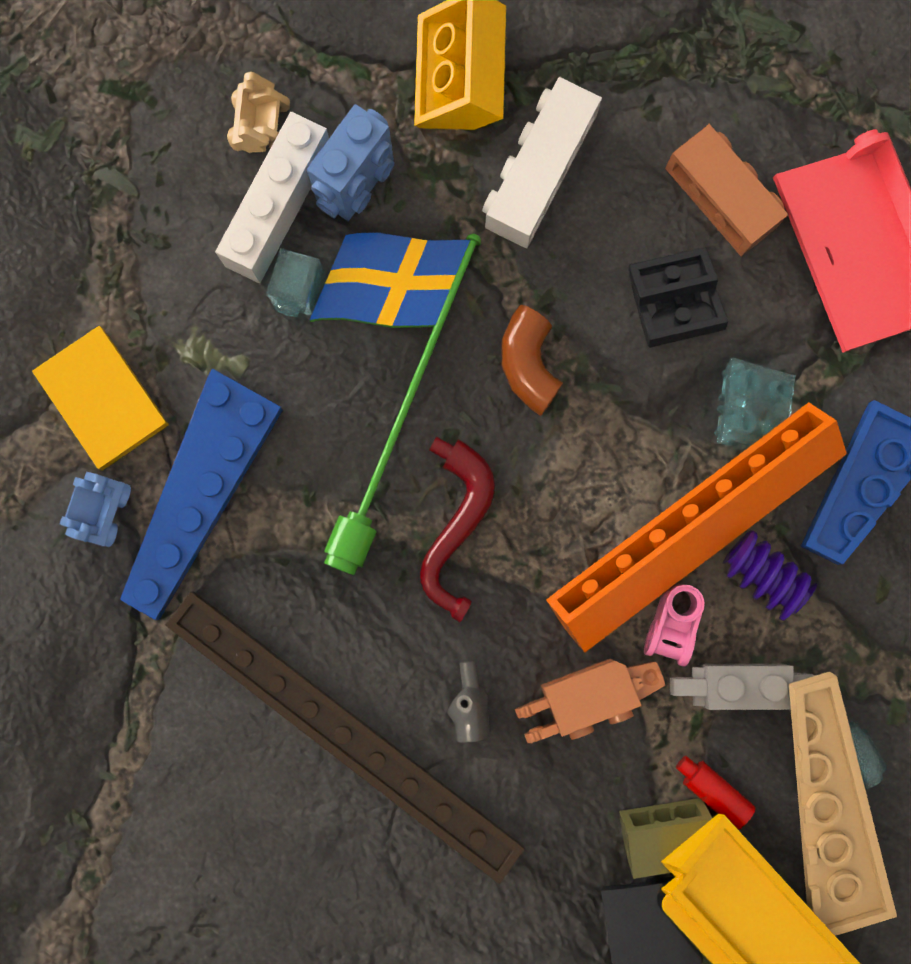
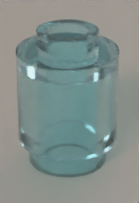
M856 721L849 722L865 789L871 788L884 779L882 774L887 770V765L868 731L861 729Z

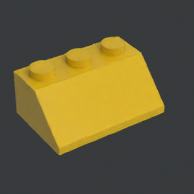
M446 0L418 15L414 126L426 129L476 130L503 119L506 5L497 0Z

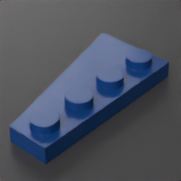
M876 400L868 403L846 449L847 454L842 458L801 544V547L837 565L845 563L874 528L878 518L888 507L894 504L901 495L900 492L911 480V418Z

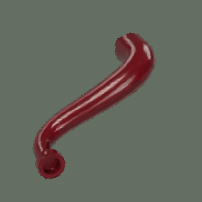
M436 437L429 451L445 459L446 462L443 468L465 482L466 494L452 519L426 553L421 565L420 582L428 598L443 609L450 611L452 619L460 623L467 613L472 600L465 596L456 598L447 592L440 584L439 575L446 561L472 534L489 510L495 494V481L489 464L469 445L458 439L455 446Z

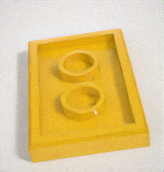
M101 326L96 327L32 370L97 469L101 471L169 426L158 407Z

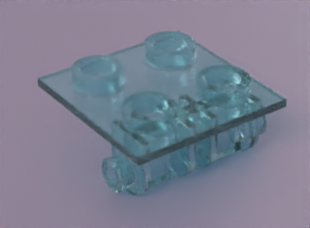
M730 358L726 370H723L721 375L723 377V384L719 400L724 401V405L718 406L717 411L723 413V416H718L717 429L714 431V435L718 436V444L734 445V442L751 446L791 416L795 375L736 358Z

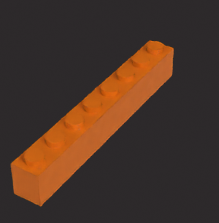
M808 402L546 599L564 629L580 648L587 652L847 454L837 420Z

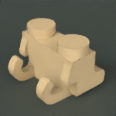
M254 72L245 73L244 82L239 83L238 89L232 93L231 99L235 108L234 127H231L227 134L228 142L234 150H244L248 153L265 152L268 144L269 148L272 147L279 134L277 132L279 112H286L290 109V99L274 90L275 84Z

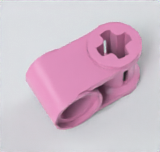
M675 584L660 596L654 620L650 625L645 640L644 655L652 656L655 653L677 660L679 666H687L694 650L696 633L704 610V598L698 589L690 585ZM684 591L690 596L691 606L687 612L677 614L672 606L673 598L677 593ZM665 639L668 641L677 643V646L663 643L662 640Z

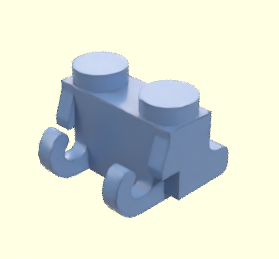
M86 472L84 479L75 477L73 482L75 488L65 517L62 516L59 524L67 527L65 535L71 538L110 547L115 541L118 530L117 524L112 523L117 507L123 508L126 505L131 487L128 484Z

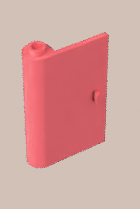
M877 129L867 131L854 139L855 145L844 154L781 172L773 177L843 353L911 330V187L889 133H879Z

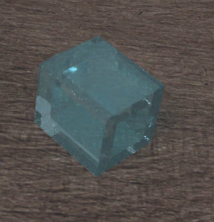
M280 248L266 292L272 305H275L276 311L292 317H298L299 312L311 315L324 273L320 259Z

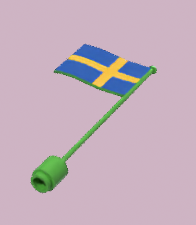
M355 233L346 235L310 317V322L319 320H348L391 328H434L358 513L349 511L347 518L338 516L324 550V553L327 554L324 564L351 575H355L358 567H363L377 532L370 527L372 520L365 517L475 246L481 245V239L477 234L468 235L466 240H422L384 233Z

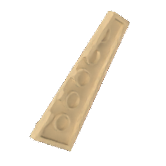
M827 672L790 683L789 694L807 906L835 936L895 918L897 914L837 676Z

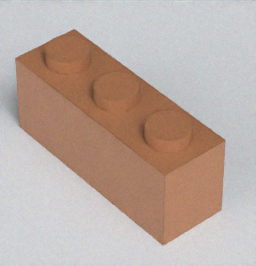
M710 124L675 150L665 169L741 257L777 229L789 215L784 210L782 200L763 186L758 180L755 169L749 163L742 162L732 150L729 139L723 133L716 132Z

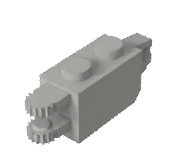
M779 663L698 664V667H692V677H669L670 695L693 696V706H701L708 710H791L789 684L817 675L793 672V666Z

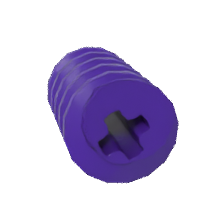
M750 530L733 546L723 560V564L726 562L730 564L726 577L730 579L742 573L743 578L739 587L744 589L753 583L757 585L753 598L757 600L763 595L768 594L770 597L766 608L771 610L781 604L783 608L779 619L784 621L797 613L807 603L815 592L817 584L810 585L811 576L807 572L797 574L798 567L794 562H788L783 565L785 557L780 551L769 555L771 544L768 541L756 544L758 535L754 530Z

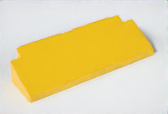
M717 814L661 861L674 876L670 882L661 888L666 894L662 900V909L711 964H860L725 815Z

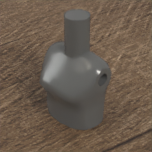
M476 660L459 662L462 690L451 703L448 715L455 724L457 742H476L490 736L488 695L485 688L478 684Z

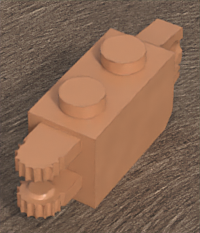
M607 659L540 685L545 697L516 708L515 712L519 719L531 717L537 714V712L548 708L552 714L553 722L534 727L524 734L527 743L537 742L558 733L562 737L569 734L571 740L594 732L593 725L608 719L610 724H616L633 717L632 710L641 706L639 700L666 685L660 668L655 661L626 667V665L615 660Z

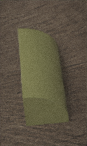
M700 798L619 811L624 845L633 879L671 873L661 861L712 819L706 805Z

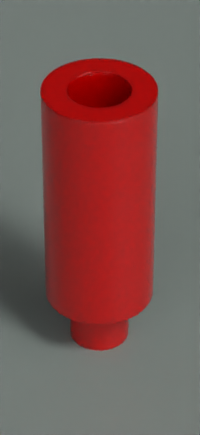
M684 756L677 763L676 769L685 776L683 784L717 814L725 815L738 830L745 826L752 818L756 807L704 761L696 764L688 756Z

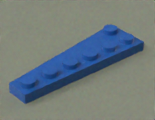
M213 368L211 369L121 595V601L154 620H160L281 415L283 409L280 406Z

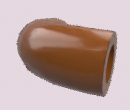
M519 305L513 313L502 338V368L511 390L532 411L542 416L563 385V382L555 378L545 368L541 359V347L546 336L551 331L552 325L534 309L525 305Z

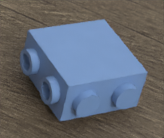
M354 104L306 169L312 185L311 190L314 192L317 200L316 205L333 218L339 215L349 221L355 212L361 213L371 199L372 194L370 191L378 181L384 182L393 170L394 158L388 122L381 114L373 109L365 111Z

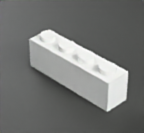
M561 77L557 79L552 90L545 88L536 107V111L540 113L535 123L533 124L528 121L521 133L518 144L522 147L517 157L515 158L510 155L503 167L500 178L504 179L499 191L491 190L484 203L482 212L486 213V229L526 249L528 248L598 114L602 97Z
M290 111L215 251L226 268L259 284L261 283L312 185L306 169L328 141L327 128Z

